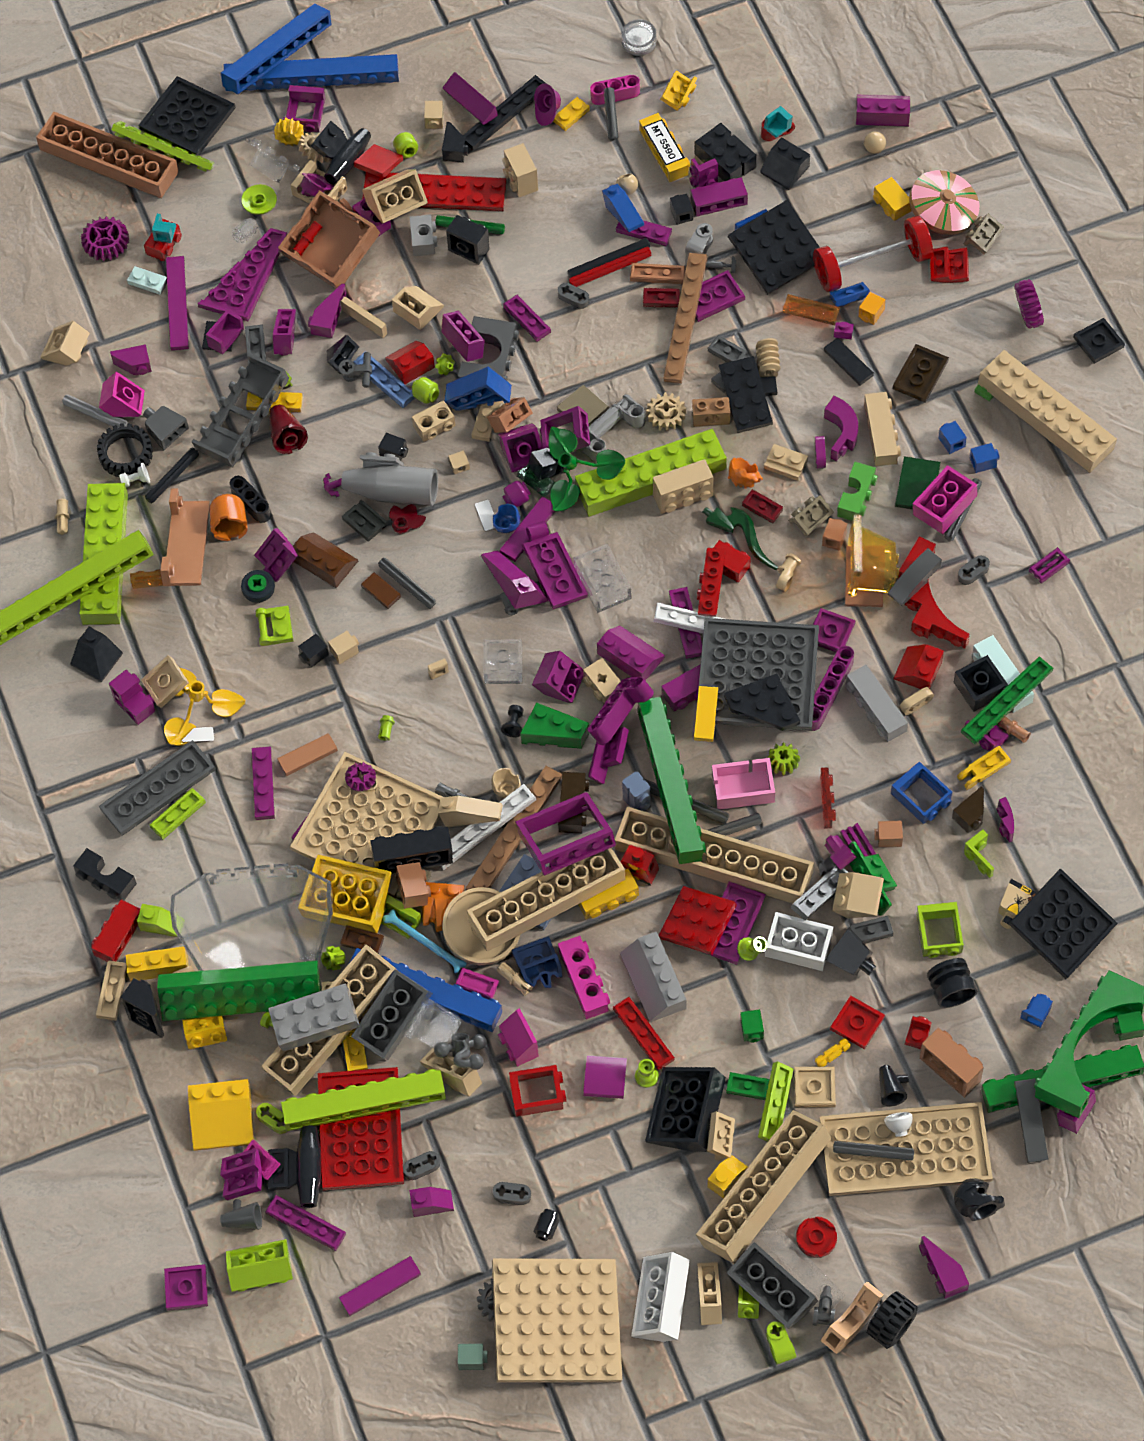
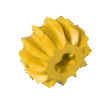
M286 117L284 120L279 119L274 128L275 139L279 140V143H284L285 146L287 144L291 146L294 144L298 145L301 136H304L303 125L299 124V121H294L293 118L291 120Z

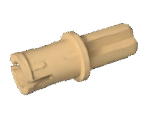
M58 499L56 501L57 514H55L57 533L64 535L68 533V520L70 518L68 514V500Z
M505 962L498 966L497 971L509 981V985H514L524 996L529 993L528 990H532L533 987L521 977L520 972L517 973Z

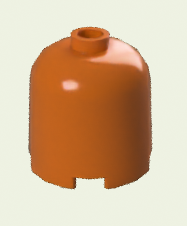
M234 494L219 495L211 502L210 529L216 539L231 541V538L238 536L240 539L247 533L248 526L244 503Z

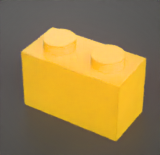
M892 177L874 187V201L881 205L885 214L888 217L890 216L893 221L912 211L909 196Z

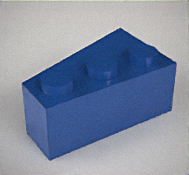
M488 366L447 383L444 401L456 411L477 408L479 404L485 403L488 406H492L494 402L503 401L504 404L510 403L512 385Z

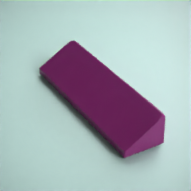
M456 72L450 76L442 87L445 92L483 125L498 116L496 107Z

